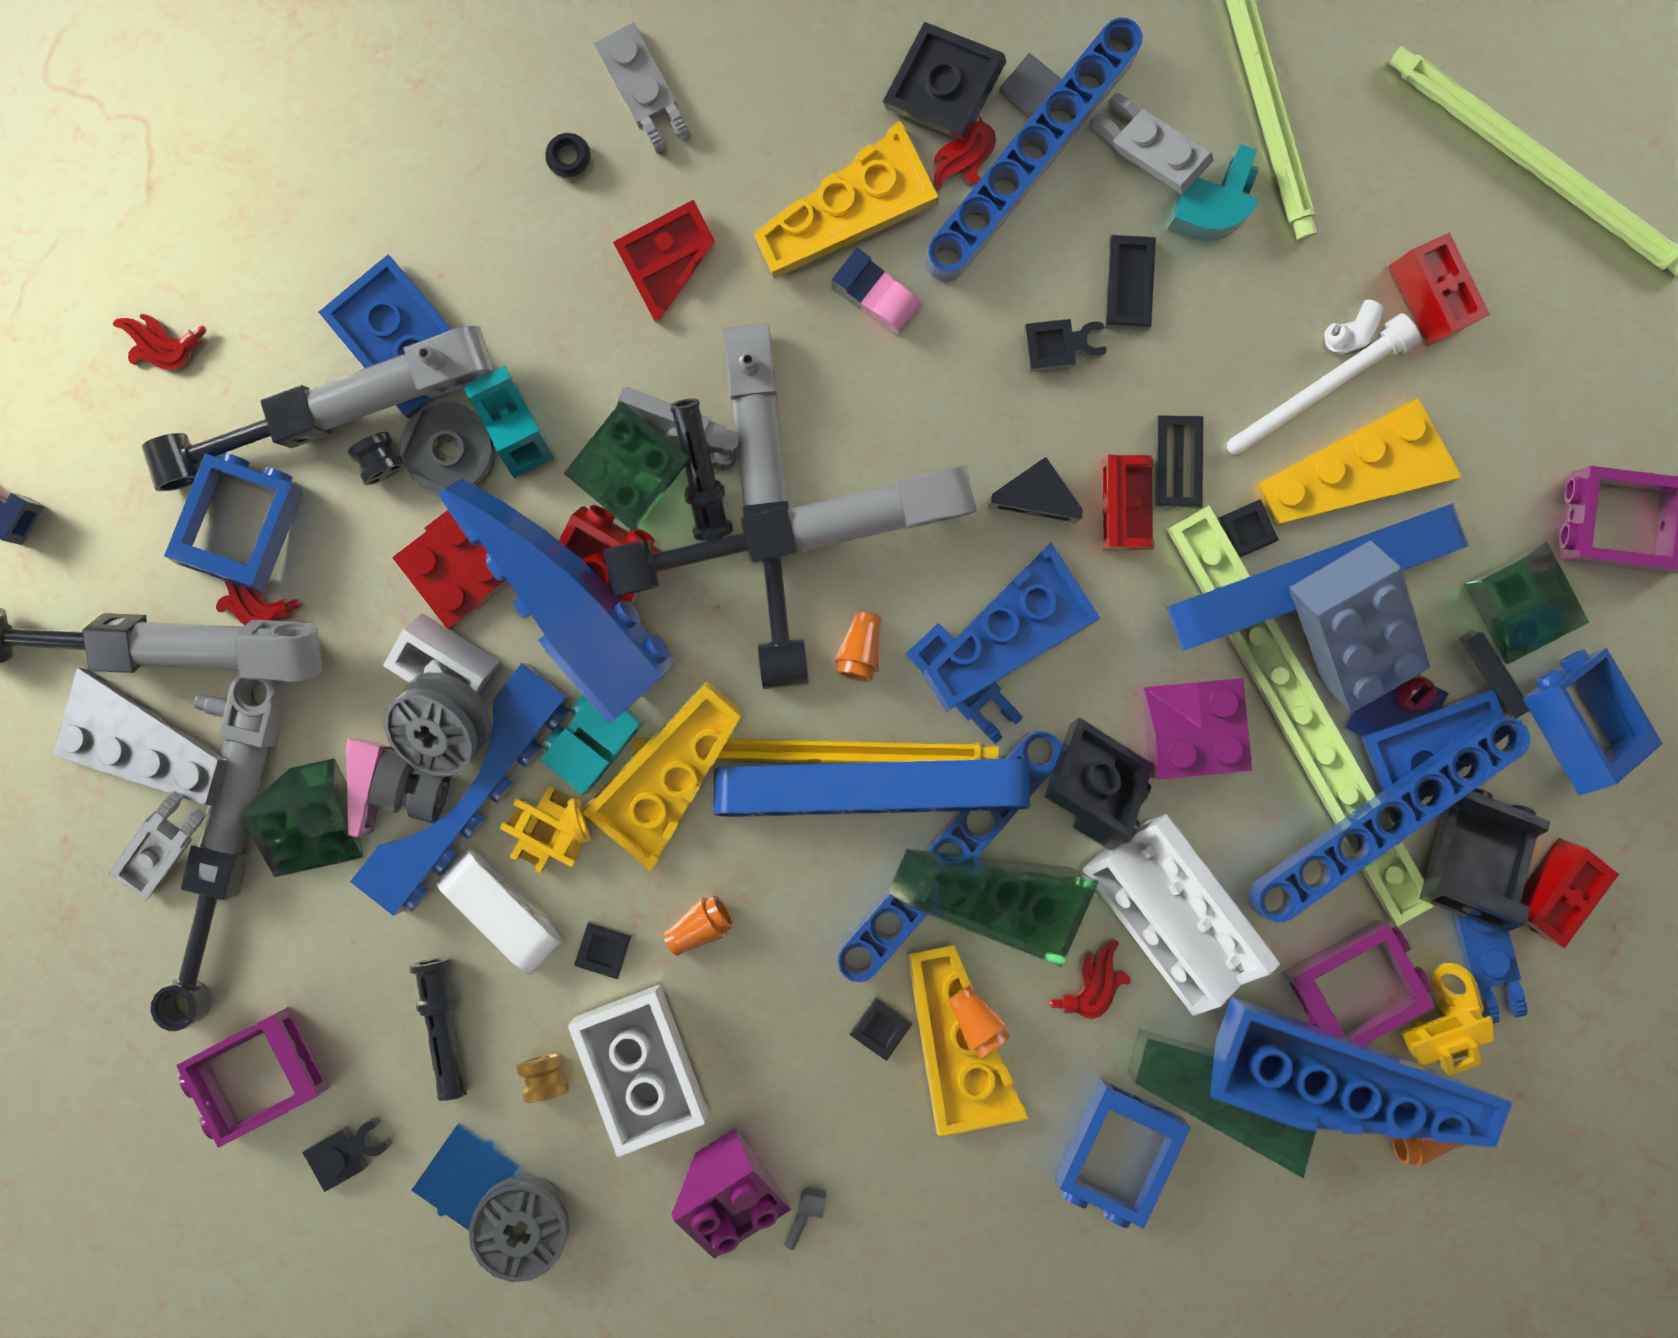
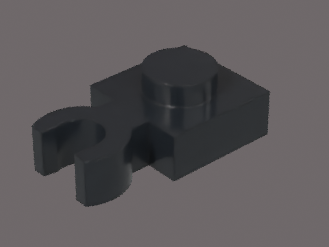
M1071 319L1025 324L1024 335L1029 372L1074 367L1076 365L1075 354L1077 353L1088 359L1103 357L1107 352L1106 347L1094 348L1090 346L1087 342V335L1102 332L1104 324L1097 321L1089 322L1080 331L1072 332Z
M379 1117L367 1120L359 1127L355 1137L352 1136L348 1127L345 1126L302 1152L324 1192L365 1170L369 1165L363 1156L364 1154L368 1156L380 1155L393 1143L390 1138L382 1143H374L370 1140L369 1130L381 1123Z

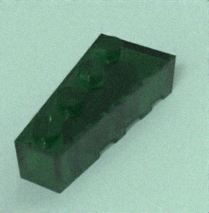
M906 849L888 893L914 909L1062 967L1099 881L1071 867Z
M1138 1030L1127 1074L1135 1084L1304 1179L1316 1131L1299 1129L1212 1098L1210 1090L1214 1049L1145 1030Z

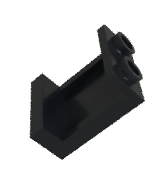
M1476 788L1443 811L1419 899L1504 933L1526 925L1530 907L1520 902L1538 836L1548 832L1550 821L1536 816V812L1531 808L1522 805H1507L1494 800L1491 793Z

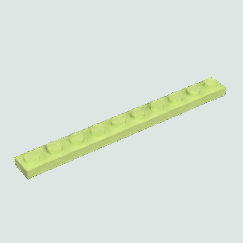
M1210 505L1167 529L1203 593L1250 577ZM1272 618L1228 634L1229 640L1334 823L1337 824L1376 796L1275 619ZM1383 810L1379 817V823L1381 828L1387 831L1393 825ZM1351 833L1344 838V841L1354 855L1358 850L1359 843L1357 837ZM1402 841L1362 869L1363 874L1394 926L1399 927L1436 906L1419 899L1424 879Z

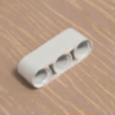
M468 849L436 881L440 891L516 967L528 975H531L563 942L562 937L555 928L481 855L472 849Z

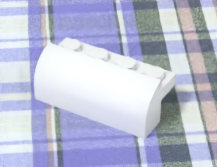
M1167 814L1155 820L1148 818L1142 821L1136 835L1129 843H1122L1112 850L1105 848L1082 869L1193 1016L1221 1007L1242 984L1270 975L1280 964L1268 948L1266 942L1257 934L1241 913L1238 905L1228 896L1212 875L1209 867L1200 859L1184 838L1181 830L1174 825Z

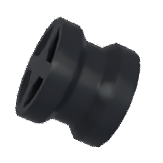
M379 432L368 436L347 450L351 461L357 462L362 470L360 478L364 485L368 486L384 481L405 467L402 457L395 455L391 448L393 440L389 432Z

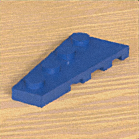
M1050 542L967 628L922 672V675L945 711L948 712L1096 623L1100 616L1052 542Z

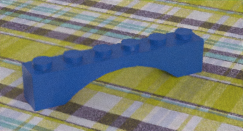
M521 663L493 699V727L489 749L479 774L464 797L445 816L425 830L404 839L378 845L350 882L392 916L405 911V909H408L410 912L414 911L429 892L424 885L434 872L441 876L457 857V854L452 849L463 836L469 840L484 823L486 818L481 813L491 800L496 804L500 802L510 790L514 782L509 777L518 765L521 764L524 768L527 767L539 753L542 747L537 741L548 728L553 731L566 719L570 713L566 704L572 697L530 664Z

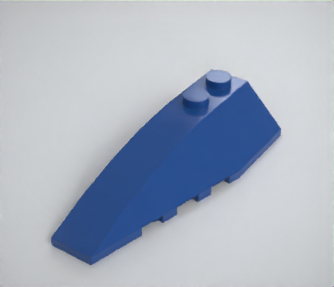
M462 478L438 494L469 541L476 546L483 545L487 550V567L496 580L509 582L516 592L518 599L513 605L522 618H528L531 615L544 633L538 641L546 653L608 724L618 718L659 681L675 663L670 657V651L664 641L658 636L651 635L640 622V616L634 606L626 600H621L619 596L614 597L612 589L582 559L545 529L505 502Z
M1233 996L1230 999L1215 1042L1210 1096L1222 1102L1303 1130L1317 1131V1129L1339 1130L1345 1134L1362 1135V1133L1388 1135L1390 1138L1409 1139V1137L1433 1139L1435 1142L1496 1147L1512 1106L1511 1101L1460 1080Z

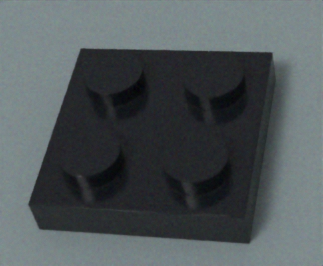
M924 22L883 99L884 106L887 110L966 141L1007 62L1005 54Z

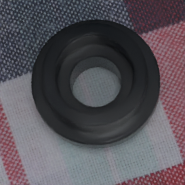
M562 133L555 136L549 142L545 158L548 167L556 176L562 179H575L582 176L588 170L591 163V151L587 142L581 136L574 133ZM567 151L577 153L576 160L571 164H565L561 161L562 155Z

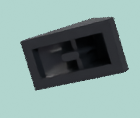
M1044 457L994 492L989 498L987 507L1071 523L1079 522L1083 515L1082 507L1047 457Z

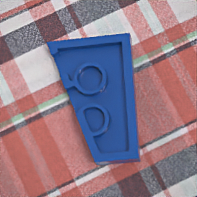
M1495 689L1483 691L1361 736L1381 792L1479 722L1487 718H1505ZM1502 726L1495 732V745L1508 735ZM1465 753L1457 758V772L1471 765V761ZM1428 780L1423 781L1419 785L1417 792L1420 801L1434 794L1433 786ZM1390 806L1387 807L1392 822H1396L1394 810Z

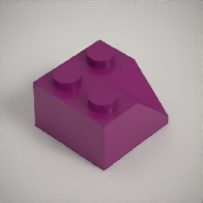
M1243 678L1142 687L1149 762L1154 764L1151 778L1170 779L1252 771Z

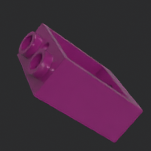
M1588 466L1573 471L1572 476L1566 483L1564 492L1565 502L1569 504L1567 522H1564L1559 535L1560 548L1564 549L1562 561L1664 574L1678 573V476L1598 466ZM1600 483L1662 491L1654 555L1592 547Z
M1379 920L1370 923L1282 972L1310 1024L1364 1044L1374 1041L1435 1007L1428 994L1433 991L1428 977L1419 966L1413 967L1406 952L1411 950L1406 937L1397 926L1391 927V925ZM1381 943L1411 998L1344 1034L1315 979Z
M289 1007L176 1065L180 1072L178 1080L181 1089L187 1097L193 1098L201 1114L199 1116L201 1128L209 1139H214L218 1148L316 1098L330 1088ZM264 1033L294 1094L237 1122L207 1062Z

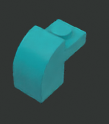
M1239 144L1229 160L1221 185L1197 178L1184 194H1179L1167 229L1203 241L1222 239L1235 232L1253 212L1259 201L1258 198L1247 195L1254 185L1259 167L1252 165L1257 149Z
M505 365L463 386L469 401L485 424L497 453L513 478L554 459L535 416Z

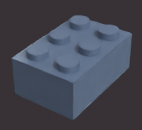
M1371 540L1289 587L1321 682L1350 713L1355 712L1431 668L1402 568Z

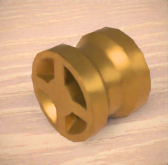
M561 1054L540 1056L516 1065L518 1075L524 1078L526 1088L522 1095L525 1103L552 1099L569 1091L568 1082L561 1077L560 1068L563 1064Z

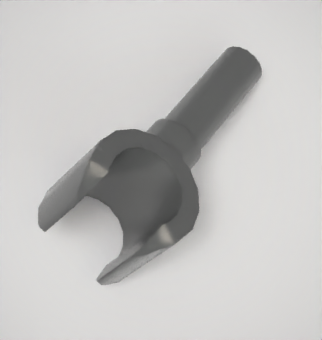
M806 1188L801 1192L798 1213L784 1243L786 1248L794 1250L807 1224L808 1216L823 1218L826 1191Z

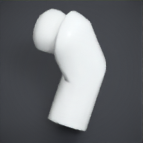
M1365 300L1354 322L1341 325L1336 322L1329 325L1324 334L1328 349L1343 354L1368 346L1386 308L1376 301Z

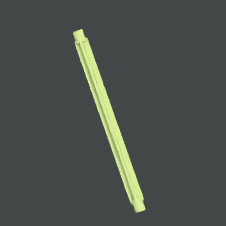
M1226 0L1288 222L1293 224L1297 240L1310 238L1317 234L1313 220L1316 214L1255 0Z
M1401 46L1393 55L1388 64L1402 73L1400 76L1402 79L1416 87L1434 102H1438L1449 113L1522 167L1530 170L1537 178L1607 230L1622 238L1630 247L1655 264L1659 269H1667L1678 277V245L1659 233L1476 96L1461 88L1453 79L1425 60L1420 54L1415 56Z

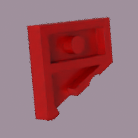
M694 199L613 241L655 322L663 317L715 243Z

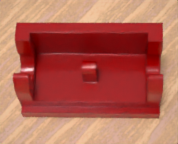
M1450 232L1412 249L1389 265L1428 346L1490 315Z
M1112 454L1107 455L1102 460V551L1154 549L1153 459L1151 455Z
M1559 838L1524 886L1520 903L1530 907L1526 924L1531 926V931L1565 949L1619 874L1586 847Z

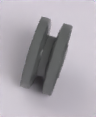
M426 672L414 677L402 693L398 694L385 710L383 726L391 746L413 768L432 776L449 777L462 772L490 738L492 722L487 706L477 692L462 680L445 673Z
M530 1174L508 1176L493 1184L479 1201L469 1226L470 1248L478 1264L493 1277L509 1282L531 1281L548 1272L560 1258L571 1227L569 1207L556 1187L546 1179ZM519 1221L528 1225L527 1229L523 1230L521 1234L513 1230V1227Z

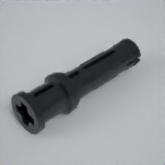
M688 398L672 403L670 411L673 414L680 452L689 484L685 488L684 498L686 503L691 504L696 525L692 529L693 537L699 541H710L729 535L733 531L732 521L726 519L722 497L725 495L724 485L719 480H715L708 441L699 407V399Z
M450 957L433 958L409 965L410 973L416 975L420 999L416 1003V1009L420 1016L425 1018L436 1080L437 1099L439 1101L454 1100L467 1095L453 1010L456 1009L458 1001L457 996L451 993L447 969L451 966Z

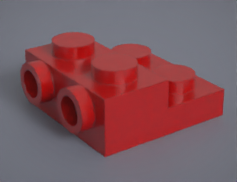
M591 505L589 509L582 506L571 515L559 542L582 559L611 589L603 553L604 550L623 544L649 540L652 554L662 552L653 546L655 539L649 533L638 528H631L628 532L614 524L615 516L601 506ZM639 592L619 597L621 600H626L632 604Z
M447 510L424 528L426 532L392 558L447 629L452 630L510 584L504 580H496L487 567V550L483 545H473L449 510Z

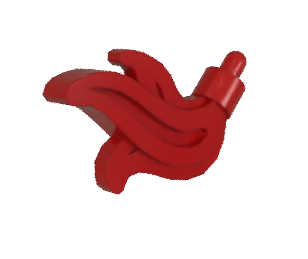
M980 114L966 141L949 142L936 153L934 157L935 163L945 158L935 171L933 186L936 191H940L947 180L962 172L967 183L976 185L980 181L977 172L990 157L996 144L995 131L982 120Z
M140 314V318L146 321V325L130 318H118L112 323L114 327L127 332L137 344L128 353V361L131 364L137 365L140 360H146L159 368L177 371L187 365L192 352L202 344L200 338L207 332L206 327L199 326L194 332L191 330L186 331L179 339H171L162 323L146 314Z
M225 581L229 595L221 597L216 603L218 612L231 611L244 626L251 620L279 621L291 616L292 610L301 606V601L298 599L289 602L286 599H282L270 604L264 601L262 593Z
M1108 939L1101 944L1095 953L1093 963L1091 962L1093 953L1088 951L1082 960L1080 968L1083 989L1077 995H1062L1061 999H1052L1049 1002L1050 1007L1062 1009V1013H1078L1089 1019L1101 1017L1112 1004L1118 987L1121 984H1130V977L1125 972L1113 971L1114 951L1117 949L1119 942L1115 939Z

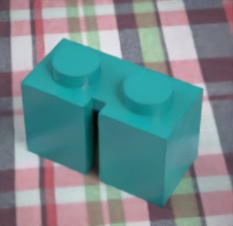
M582 694L570 710L575 717L571 720L572 722L565 729L557 726L541 747L546 750V753L540 761L580 794L585 795L597 784L645 722L632 711L626 709L618 718L608 724Z

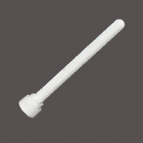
M1403 313L1388 321L1384 325L1385 330L1379 334L1380 339L1234 436L1227 443L1228 452L1232 455L1242 454L1388 354L1396 355L1399 352L1406 354L1422 343V338L1416 325Z

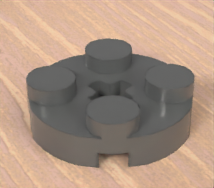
M452 402L437 404L438 406H432L425 411L422 409L413 415L403 430L400 450L408 473L417 484L439 494L443 489L461 478L475 486L483 481L491 469L495 450L488 430L479 415L463 405ZM450 437L456 438L455 446L459 449L457 456H450L447 461H441L442 453L436 449L439 441L447 443Z

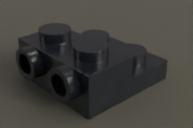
M1079 717L1069 725L1044 797L1076 816L1073 828L1108 850H1112L1122 843H1129L1139 829L1140 821L1137 817L1141 805L1151 791V784L1148 782L1154 764Z

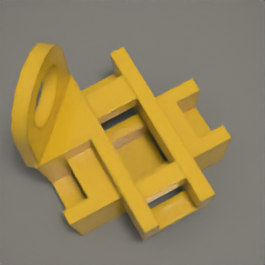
M549 785L538 806L525 799L516 798L513 803L516 806L509 821L503 822L499 828L519 839L510 858L514 860L522 858L536 866L534 871L541 873L546 868L551 857L572 867L583 844L592 840L579 797L570 798Z
M1441 964L1435 969L1431 977L1437 1003L1436 1007L1440 1018L1423 1023L1420 1019L1413 1021L1414 1027L1403 1030L1400 1033L1409 1052L1421 1066L1437 1062L1448 1076H1452L1483 1065L1479 1046L1493 1042L1495 1039L1492 1018L1490 1016L1482 1018L1481 1013L1484 1008L1474 976L1459 964ZM1445 974L1458 976L1465 983L1466 992L1464 994H1456L1449 991L1442 982V976ZM1463 1056H1466V1057H1467V1058L1462 1059V1060H1459V1061H1457V1062H1453L1454 1059H1457V1058H1460V1057H1463Z

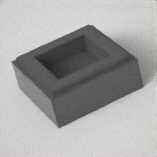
M1029 52L1001 85L999 92L1031 118L1062 79Z

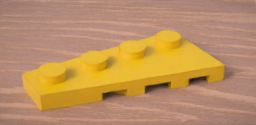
M901 120L889 128L888 134L872 146L870 143L855 155L856 159L837 174L832 172L820 182V187L804 199H797L754 233L756 242L774 279L939 204L938 195Z
M1416 398L1258 483L1255 487L1275 524L1279 525L1439 483L1462 478L1420 399Z
M707 681L585 806L583 814L651 872L666 843L675 832L688 805L697 794L710 767L713 766L741 718L742 711Z
M947 944L907 952L936 1133L942 1137L1029 1119L1023 1104L1018 1099L1012 1085V1078L1001 1059L998 1049L996 1048L981 1058L974 1049L969 1051L954 1011L947 1001L966 986L970 985L972 987L955 945Z

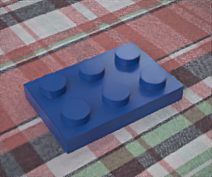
M389 254L318 312L364 368L405 354L404 347L452 330ZM422 395L396 406L406 418L410 419L434 398Z

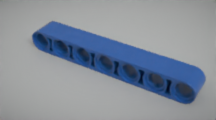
M1119 17L1105 25L933 237L929 244L926 264L928 271L934 278L950 282L956 280L965 272L1129 70L1142 45L1143 38L1141 28L1135 21ZM1121 39L1126 42L1129 51L1124 53L1116 52L1109 46L1108 41ZM1086 73L1093 74L1098 77L1101 86L1088 88L1083 85L1079 77ZM1063 108L1070 112L1073 121L1066 124L1059 123L1053 119L1051 111ZM1028 143H1036L1041 146L1045 155L1039 159H1031L1023 153L1022 147ZM999 178H1008L1013 181L1017 190L1012 194H1001L994 188L993 182ZM970 213H980L987 219L988 226L981 230H973L967 226L964 217ZM942 248H952L959 254L960 261L951 266L943 265L936 259L935 254Z
M1454 503L1166 607L1181 650L1193 648L1296 610L1289 587L1370 540L1402 568V571L1470 546Z
M1487 718L1479 722L1256 880L1248 893L1251 908L1258 915L1276 923L1291 920L1520 758L1528 750L1530 744V733L1527 727L1520 720L1514 718ZM1502 726L1508 733V743L1500 751L1494 743V735L1496 730ZM1465 753L1471 761V769L1466 776L1461 777L1456 770V761L1461 754ZM1428 780L1433 786L1434 794L1428 803L1423 804L1418 798L1417 790L1423 781ZM1390 806L1396 814V822L1390 830L1384 831L1379 823V817L1381 812ZM1353 833L1358 839L1359 847L1353 856L1346 858L1341 851V843L1347 835ZM1316 860L1321 867V875L1315 883L1307 884L1303 878L1304 867L1308 862ZM1279 887L1283 892V903L1278 909L1268 911L1264 901L1266 893L1270 889Z
M1029 732L1003 758L1029 760L1030 797L1054 770L1061 750V743L1049 732ZM1042 738L1050 745L1051 755L1045 763L1037 765L1031 762L1027 752L1032 741ZM1018 810L989 811L991 824L987 830L981 833L972 832L967 826V817L971 811L956 812L844 940L838 953V966L843 976L852 982H864L872 978ZM945 843L957 844L962 852L959 862L951 867L940 865L936 859L939 847ZM914 878H925L932 886L929 897L922 901H913L906 895L908 883ZM887 912L895 913L902 920L899 931L890 936L881 934L875 926L878 917ZM861 947L868 950L871 954V962L866 968L857 970L849 967L846 963L845 956L852 948Z
M1025 759L737 766L714 769V815L721 817L1000 811L1030 808L1029 760Z

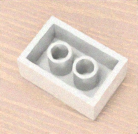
M661 984L577 1015L568 1024L617 1157L705 1124L709 1111Z

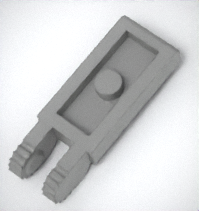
M634 22L594 43L600 58L638 128L642 126L657 154L665 151L666 148L660 131L655 128L652 122L654 119L667 114L675 134L682 141L691 137L677 109V101Z
M1117 92L1109 99L1108 104L1118 116L1122 117L1129 124L1121 131L1113 121L1098 113L1089 121L1094 132L1113 145L1116 152L1181 195L1214 161L1210 150L1146 109L1140 110L1132 100Z
M629 387L623 388L617 402L615 425L624 428L632 435L649 437L666 444L674 451L680 452L673 414L670 411L671 403ZM702 416L713 468L716 467L717 470L721 469L722 471L733 468L737 457L736 451L739 450L741 439H739V435L736 434V431L729 430L726 426L710 421V418Z
M173 791L157 811H154L144 821L109 872L110 875L145 901L160 886L193 840L190 838L207 816L200 809H197L184 820L181 829L168 821L167 818L177 810L183 799V796L176 791Z

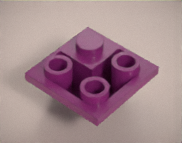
M734 1128L695 1153L671 1215L674 1222L715 1259L721 1254L733 1251L740 1242L757 1231L772 1226L779 1217L789 1212L791 1208L754 1148Z

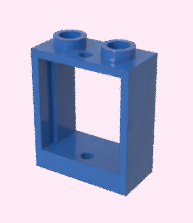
M224 452L220 459L204 454L164 556L177 565L264 594L303 493L291 483L293 477L282 471L266 467L264 473L249 469L250 463L238 456ZM221 475L275 493L247 565L193 546Z
M1605 648L1588 654L1585 649H1581L1560 660L1559 663L1562 668L1554 669L1537 678L1535 682L1538 687L1523 698L1578 795L1617 785L1663 744L1609 650ZM1573 683L1576 684L1610 743L1603 751L1567 691V688Z
M1100 1079L1055 1175L1057 1185L1063 1191L1061 1196L1081 1208H1087L1090 1203L1105 1210L1103 1216L1121 1227L1128 1228L1130 1223L1144 1229L1191 1129L1190 1125L1183 1117ZM1109 1110L1166 1136L1134 1206L1077 1179Z

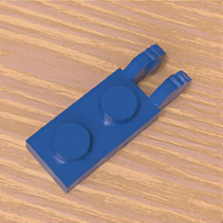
M938 623L905 655L923 672L954 638ZM997 683L955 707L968 721L971 719L994 744L998 743L1003 737L1000 734V730L979 712L984 705L992 700L1000 709L1002 715L1014 724L1019 723L1023 719V716L1000 693L1001 688Z
M1452 912L1465 967L1474 976L1478 985L1484 1008L1481 1013L1483 1018L1490 1016L1493 1024L1499 1022V1008L1496 997L1490 987L1502 984L1508 1007L1515 1018L1526 1016L1528 1008L1524 991L1518 981L1521 980L1510 933H1504Z

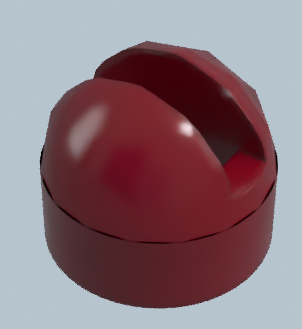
M1420 675L1406 681L1396 689L1398 704L1404 710L1411 713L1428 710L1433 706L1437 698V689L1433 682ZM1424 686L1427 690L1426 693L1414 704L1410 699Z

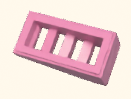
M359 738L347 739L348 833L351 836L360 837L372 833L378 808L370 806L369 803L371 785L380 759L386 750H392L391 746Z

